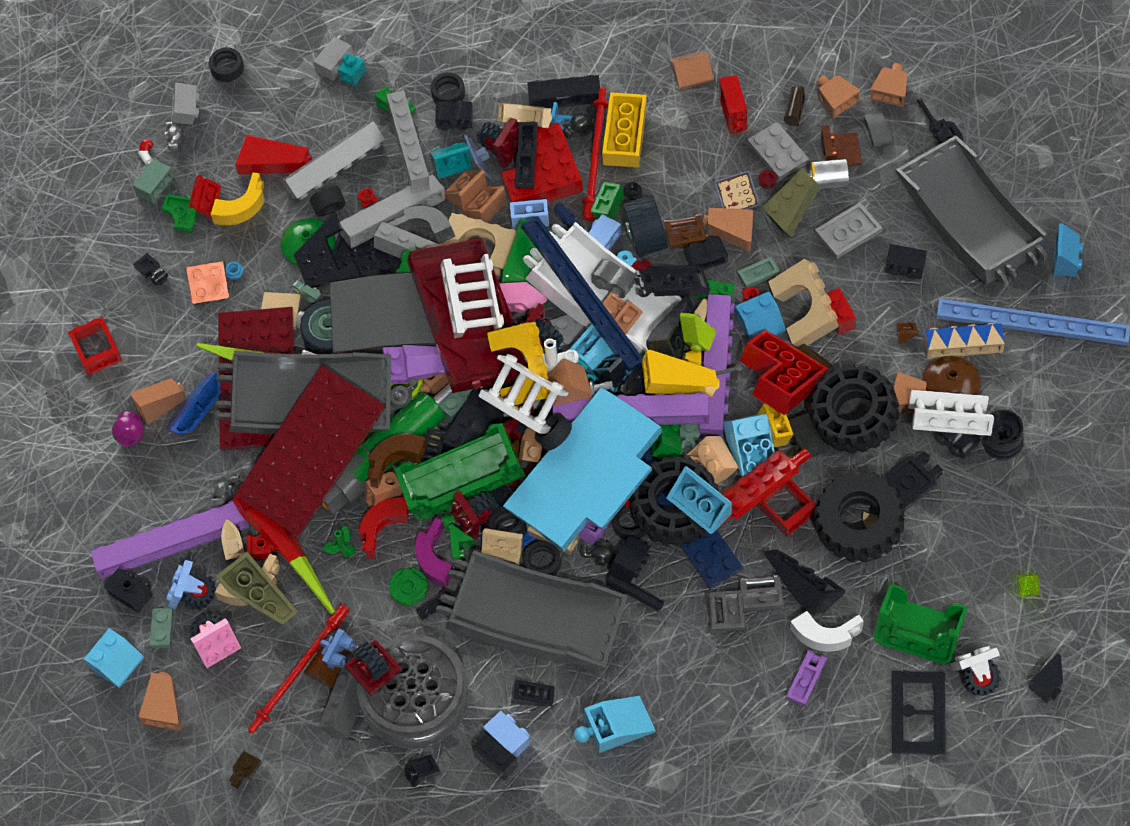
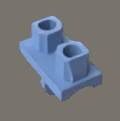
M338 629L335 636H330L328 641L321 640L320 645L324 647L321 652L324 655L322 661L331 669H334V667L344 668L347 658L341 654L344 649L352 651L356 642L344 630Z

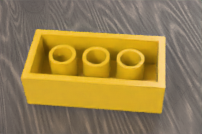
M610 92L602 152L603 165L639 168L647 111L646 95Z

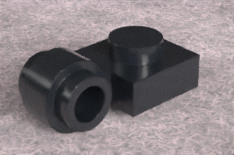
M148 253L133 264L134 268L146 279L152 275L150 280L156 286L162 285L167 281V272L162 268L159 270V263Z

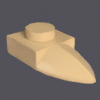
M227 519L221 533L225 560L237 558L244 554L240 533L236 526Z

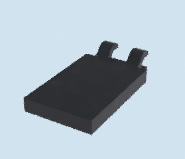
M702 265L647 267V271L636 270L635 272L637 277H640L634 278L635 284L644 289L638 290L640 297H647L651 293L654 294V297L709 295L710 287Z
M925 451L915 459L910 455L883 477L890 482L891 487H895L899 492V497L903 501L904 511L937 485L935 480L943 475V469L938 464L929 472L923 467L930 461L928 459L930 456Z

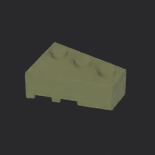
M802 168L762 208L789 236L793 237L796 227L803 220L806 209L810 207L821 186Z

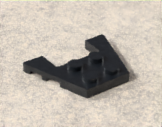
M335 214L294 254L304 282L311 288L329 285L332 282L363 278L356 262H352L339 270L327 241L328 238L343 230L338 216Z

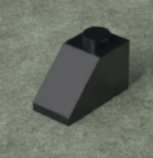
M621 357L604 358L592 370L602 383L612 381L614 388L620 386L623 383V378L627 375L624 361Z
M1059 653L1031 679L1029 688L1047 704L1051 699L1055 701L1062 693L1063 674L1061 655Z

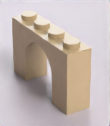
M452 213L448 221L456 237L440 245L468 241L473 238H486L495 245L490 257L493 262V269L496 276L502 277L517 230L506 229L498 224H489L480 219H472L463 214Z
M803 259L768 281L773 296L782 302L804 290H809L811 293L812 305L807 315L786 328L792 344L797 347L803 344L808 346L839 327L836 320L838 319L837 315L830 305L831 299L824 290L825 284L819 278V269L814 262L811 263L806 259Z

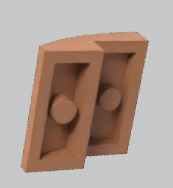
M612 291L603 301V305L625 334L628 333L643 313L631 301L624 302Z

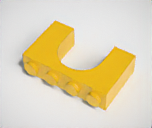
M536 322L524 323L487 333L491 352L512 347L517 348L525 355L528 369L548 380V369L544 362L543 347L540 344L539 329L536 326ZM526 377L515 399V406L525 403L535 383L534 380ZM513 386L500 389L501 397L507 398ZM542 386L535 401L547 399L550 390Z

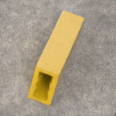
M647 350L642 359L646 393L671 395L676 393H683L685 395L704 393L708 394V397H712L719 388L716 370L652 350Z

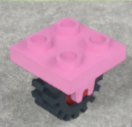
M207 614L206 618L201 616L200 621L195 620L196 625H191L189 631L191 641L206 668L241 649L226 618L221 619L216 614H212L211 617L210 614Z

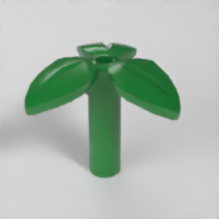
M346 525L334 532L337 543L331 541L322 547L323 551L328 554H336L340 549H342V556L345 557L354 556L356 553L352 545H345L351 540V533Z

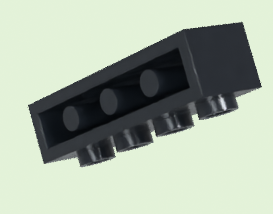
M599 75L527 82L529 105L544 108H553L554 102L558 103V107L593 104V101L598 100L600 89Z

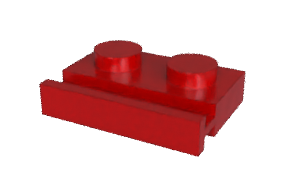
M200 174L196 176L189 208H194L196 212L211 219L212 208L215 199L219 198L221 185L208 178H203Z

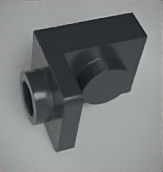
M430 754L410 760L404 772L406 779L411 783L412 787H416L421 780L437 776L440 770Z

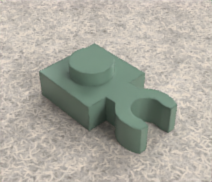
M298 280L292 285L295 288L294 292L304 296V299L309 303L315 304L318 301H323L322 294L317 288L312 289Z
M681 424L682 452L685 451V447L688 445L692 449L696 447L695 441H699L700 424Z

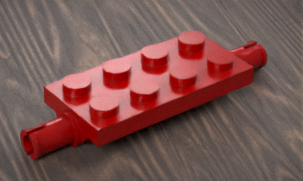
M803 448L795 456L788 458L779 450L762 464L756 466L754 470L742 477L733 486L726 489L722 495L732 502V514L723 524L731 518L739 519L799 473L798 467L812 458L810 453Z

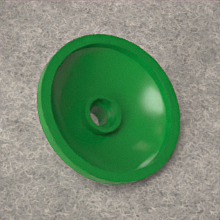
M307 218L291 224L284 231L281 238V250L284 257L290 263L298 266L294 254L325 222L319 219ZM335 235L327 239L332 252L336 243Z

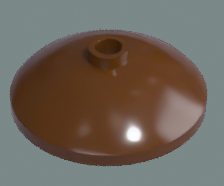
M939 357L927 366L923 374V381L927 383L926 391L978 395L981 379L978 370L971 362L962 357Z

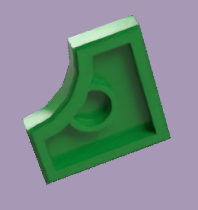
M166 194L161 208L162 212L169 214L173 218L175 231L192 233L199 213L195 211L196 209L189 208L191 198Z

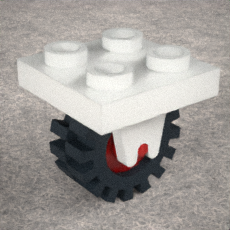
M990 646L974 650V655L968 653L955 657V662L950 663L953 671L962 670L963 676H961V679L964 680L963 685L967 687L966 690L979 696L988 695L999 687L1000 684L998 683L1001 681L999 674L1001 672L1000 670L998 671L997 664H993V661L989 660L1000 656L997 648L990 649Z

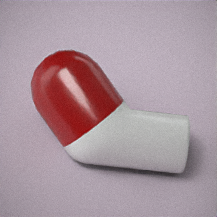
M147 139L141 141L138 151L145 165L153 160L148 153L149 149H152L153 142Z

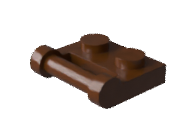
M700 213L688 218L671 221L669 219L664 220L670 250L687 247L692 243L705 242L706 235ZM690 224H696V225H692V226H687V227L672 229V228H674V227L685 226V225H690Z

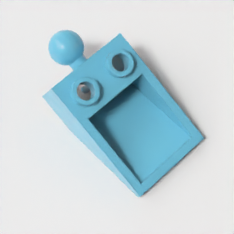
M640 696L603 701L584 708L583 718L588 728L584 726L576 728L574 738L576 741L584 743L592 736L598 752L602 753L655 733L656 730Z

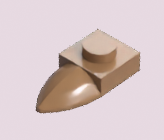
M527 427L523 434L519 460L539 463L542 446L535 440L536 431L530 427Z

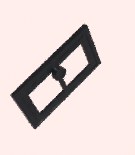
M892 671V753L946 755L945 673ZM903 682L934 683V710H915L910 704L903 707ZM914 714L934 715V742L903 741V715L906 717H912Z

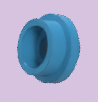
M237 262L228 263L225 268L226 277L231 280L240 278L243 275V267Z

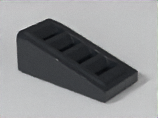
M430 427L427 429L425 437L426 449L421 463L443 454L444 445L442 441L447 434L446 431ZM431 435L441 437V439H432ZM430 443H432V444H436V445H439V446H438V448H436V447H432V446H429V445H430ZM428 451L435 452L437 454L436 456L428 454Z
M515 680L512 687L511 703L552 707L555 686ZM527 690L531 691L530 697H527ZM536 691H539L538 698H535ZM544 692H547V700L543 699Z

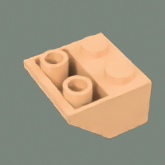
M706 436L683 458L684 460H694L697 465H703L706 468V472H710L713 475L714 483L716 484L727 479L739 468L721 436Z

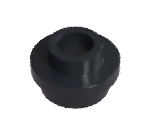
M629 182L624 188V195L631 200L638 199L642 195V188L636 182Z

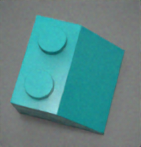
M465 142L455 143L452 146L430 152L431 162L438 179L472 169L470 150Z

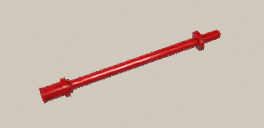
M604 87L599 89L598 100L593 101V106L597 108L588 193L587 197L583 199L584 213L582 218L588 222L594 221L591 209L596 200L595 187L604 109L609 106V102L605 101L606 89Z
M340 604L333 615L326 619L327 626L262 711L255 710L254 713L257 717L249 726V733H255L263 721L270 722L269 713L320 648L321 640H326L333 630H338L341 627V622L350 612L345 605Z

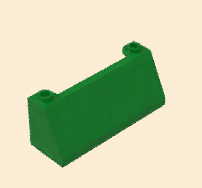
M502 423L489 426L485 436L417 465L404 462L394 469L407 506L418 521L452 508L453 494L461 491L466 501L477 495L480 496L481 493L485 494L526 476Z

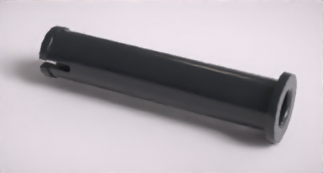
M612 574L607 580V586L615 587L657 612H660L665 601L660 600L634 584H629Z

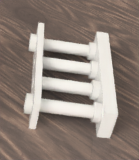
M488 254L483 255L481 263L459 266L452 264L451 259H444L440 267L454 338L462 337L467 328L494 325L495 331L500 330L504 325V318L499 313L491 272L493 271V262L491 259L489 260ZM483 270L485 281L464 284L455 283L454 276L457 273ZM487 289L488 299L463 303L459 301L458 294L460 292ZM490 307L491 318L469 321L462 319L461 312L463 310Z
M510 354L506 356L499 355L497 359L505 364L493 388L489 390L482 389L479 397L540 434H548L551 427L545 424V419L557 395L567 396L568 392L563 390L564 386L557 382L551 383L518 363L516 357ZM512 367L520 373L508 397L504 399L499 396V391ZM526 377H529L535 383L523 407L519 408L515 406V399ZM544 386L550 390V393L539 415L534 417L530 415V409L541 387Z
M911 390L908 408L915 409L912 428L915 430L991 436L994 416L986 414L989 397Z

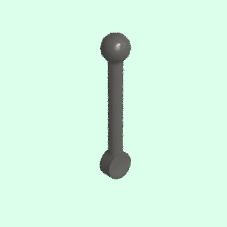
M738 364L735 368L716 371V375L734 371L741 373L743 367Z

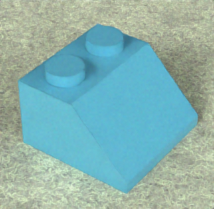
M109 628L86 655L84 660L91 670L120 688L144 659V656L125 638Z

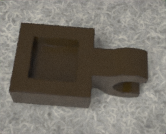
M243 751L233 766V770L236 772L229 779L232 782L231 785L238 789L245 777L251 780L262 764L261 760Z

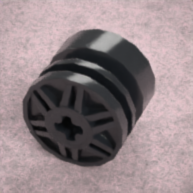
M1009 410L991 412L990 415L994 416L991 436L983 435V447L986 453L994 459H1012L1021 452L1024 445L1023 422L1016 413Z

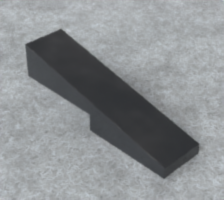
M519 122L516 189H533L535 185L539 133L537 122Z

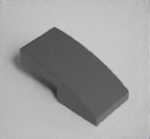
M877 112L864 115V121L869 130V137L873 146L892 144L883 113Z

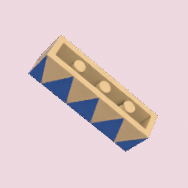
M988 323L978 326L972 324L966 327L951 326L942 329L931 328L925 330L924 336L927 359L943 356L1003 353L1005 346L1002 323Z

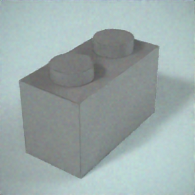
M333 37L314 60L316 72L333 81L339 76L338 68L343 63L342 58L346 53L353 55L352 46Z
M175 83L172 92L171 122L193 125L194 119L198 118L199 108H196V103L198 104L199 93H196L197 85Z

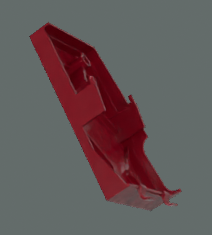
M482 238L410 251L407 260L452 393L494 385L505 364L497 359L499 355L506 356L510 354L518 359V363L528 368V363L523 353L517 348L512 347L491 352L487 333L495 331L494 325L467 328L462 337L454 338L440 264L444 259H451L452 264L455 266L481 263L483 255L488 254ZM493 269L491 272L499 313L504 318V325L501 329L512 327L513 318ZM483 270L457 273L454 276L455 283L458 284L485 281ZM487 289L460 292L458 294L459 301L463 303L488 299ZM490 307L468 309L461 312L462 319L466 321L492 317ZM511 367L504 383L516 381L520 372Z

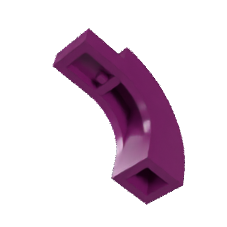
M435 518L433 523L428 525L426 533L419 531L416 538L415 551L421 572L431 583L446 589L451 580V577L448 576L449 570L454 569L453 565L438 559L433 553L434 547L444 530L443 520Z

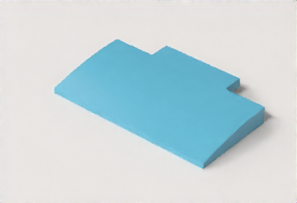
M602 387L571 423L572 430L567 439L557 448L547 452L503 505L505 509L563 552L589 521L602 530L608 525L652 471V468L640 459L662 433L661 426Z

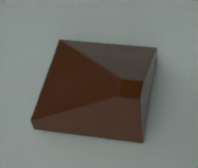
M915 322L897 324L899 344L918 335Z

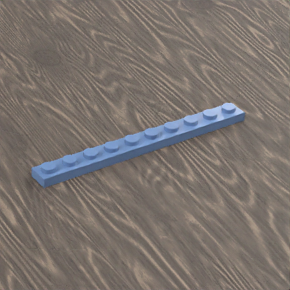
M939 299L936 318L978 325L1002 323V328L1125 346L1128 345L1130 325Z

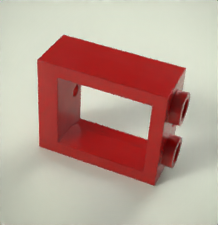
M732 75L719 78V100L729 134L746 131L748 110L738 76Z
M103 317L93 319L89 323L77 326L68 332L88 376L123 361ZM104 330L111 348L85 359L77 341Z
M790 479L756 506L788 537L815 515V507L817 505ZM784 488L803 506L785 522L766 504L767 501Z

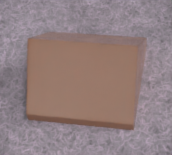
M705 51L669 59L679 90L714 81L709 54Z
M465 170L445 190V198L463 210L487 186L484 170Z
M503 186L484 187L461 212L468 218L480 219L488 223L506 204L505 189Z
M563 358L547 374L548 380L551 383L557 382L564 386L563 390L568 392L567 396L557 395L554 406L592 398L584 366Z

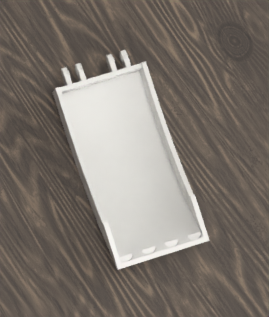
M575 222L568 231L557 224L552 226V231L556 235L550 232L602 303L610 292L595 287L592 283V275L603 259L610 260L619 267L626 268L636 275L634 268L606 249L578 223ZM533 247L530 250L532 257L526 255L523 258L524 263L532 269L526 280L566 314L586 328H589L592 324L537 248ZM634 284L626 297L621 299L626 303L631 301L643 313L626 336L640 355L644 357L648 350L646 341L651 331L682 298L680 296L654 297L653 293L647 297H640L638 290L644 289Z

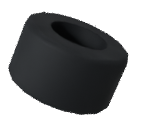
M330 186L319 190L309 200L318 217L336 212L346 204L338 186Z

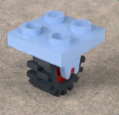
M185 560L183 565H179L177 571H175L172 580L173 584L166 598L169 601L168 608L175 610L179 601L185 602L184 606L188 607L189 605L193 610L195 607H197V610L207 607L214 598L216 587H214L215 582H211L212 577H206L207 573L203 572V574H200V571H196L195 574L194 572L190 573L193 562Z

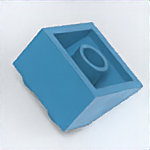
M1060 223L1055 240L1053 275L1076 277L1077 271L1082 268V259H1079V254H1082L1083 243H1080L1079 234Z
M770 292L735 306V318L749 341L765 329L775 336L786 332L778 305Z

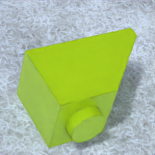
M681 313L680 320L684 342L695 352L710 351L717 331L696 314Z

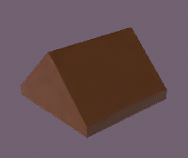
M321 646L303 673L333 690L341 668L334 667V669L327 667V664L322 661L324 655L321 652L324 647ZM344 649L341 655L346 656V654L353 653Z

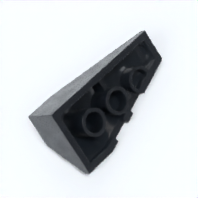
M686 295L651 331L646 341L648 350L685 360L686 353L683 350L684 345H687V343L683 339L680 314H694L695 312L689 295Z
M780 550L765 551V556L792 595L809 614L825 613L845 594L846 591L827 577L824 580L814 575L815 570L799 566L797 560Z

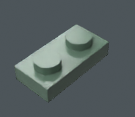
M769 257L739 270L738 277L747 289L778 276L780 271L772 257Z
M172 608L152 609L151 648H171L174 612Z

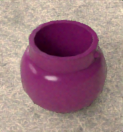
M134 412L119 414L112 427L113 438L116 442L126 447L138 444L145 432L141 417Z

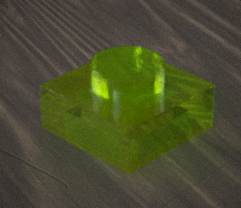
M1037 573L1017 575L1019 596L1040 594L1039 575Z

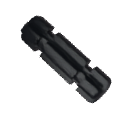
M449 591L443 593L448 596H452ZM438 596L425 604L426 607L422 606L417 609V614L424 620L429 616L428 614L432 615L436 612L438 605L444 606L447 603L442 602Z

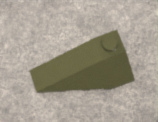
M245 552L216 576L230 594L281 625H284L298 613L248 552Z

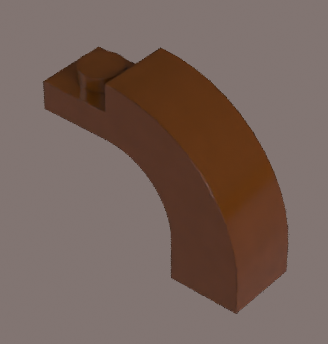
M402 434L390 437L377 445L368 458L370 467L368 478L370 479L371 487L379 488L386 468L395 461L409 460L421 463L426 449V438Z

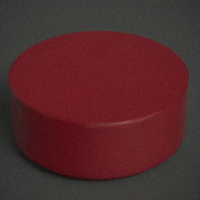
M764 170L759 174V185L762 188L771 189L776 185L777 175L775 172Z

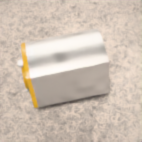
M846 159L811 162L809 174L821 186L820 189L848 186L849 175Z

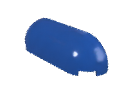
M217 372L209 374L196 386L167 425L169 431L176 434H185L196 428L221 395L222 391H219L221 383L216 380Z

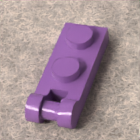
M808 650L786 699L805 707L828 658L817 656L815 652ZM811 662H813V663L817 664V666L814 667V666L809 665V664H810Z

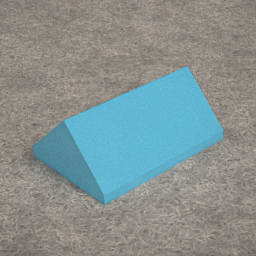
M687 466L684 467L667 496L670 502L710 534H713L732 514V502Z

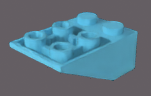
M593 324L589 326L569 349L578 353V358L589 366L586 372L594 375L599 382L601 381L592 370L604 358L616 357Z
M767 414L723 422L726 440L733 458L739 466L738 470L741 477L746 476L756 466L762 464L775 453Z

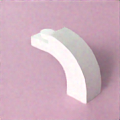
M808 611L791 621L790 630L806 646L819 651L832 652L849 647L852 637L861 633L864 621L858 615L840 627L825 628L816 623Z

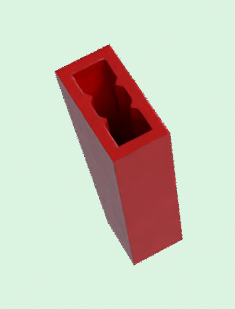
M246 135L235 166L237 173L240 175H251L252 173H293L311 161L312 156H310L309 149L306 147Z

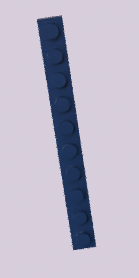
M537 216L522 223L521 228L615 356L623 359L627 372L641 366L643 357L540 218Z

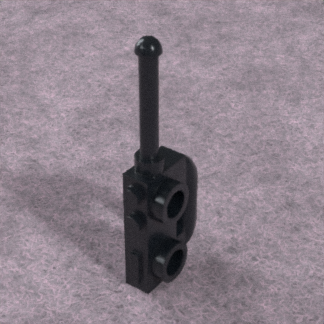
M918 98L917 103L920 104L931 121L929 130L933 133L934 138L937 139L939 144L953 137L948 132L949 129L954 136L959 137L963 141V135L954 122L945 121V119L937 121L924 104L923 99Z

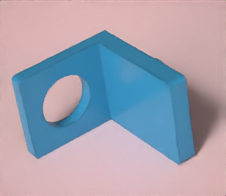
M554 102L551 111V124L559 122L561 125V122L564 120L571 122L574 116L559 115L558 103Z

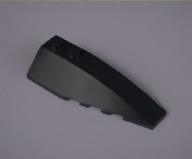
M514 381L503 383L501 389L511 387ZM494 385L474 389L442 441L447 452L485 436L489 426L501 423L505 412L479 397L482 389L489 390Z

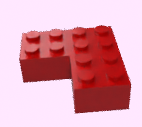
M559 122L549 125V128H539L535 185L533 189L515 188L516 168L501 172L502 184L510 203L547 199L548 203L583 192L581 176Z
M766 329L746 343L740 362L748 368L762 375L758 379L753 396L783 415L787 414L816 390L817 384L824 380L828 370L826 366Z

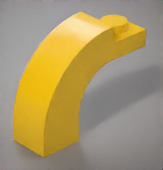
M252 173L248 189L242 197L232 201L215 199L211 212L214 224H239L252 218L261 209L265 198L263 194L264 182L261 180L259 173Z

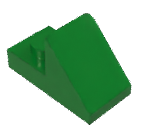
M449 525L452 559L463 561L465 560L464 550L476 548L475 541L454 525Z

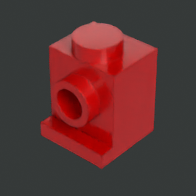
M247 535V552L255 561L267 560L269 554L273 555V552L277 551L263 536L251 537V535Z

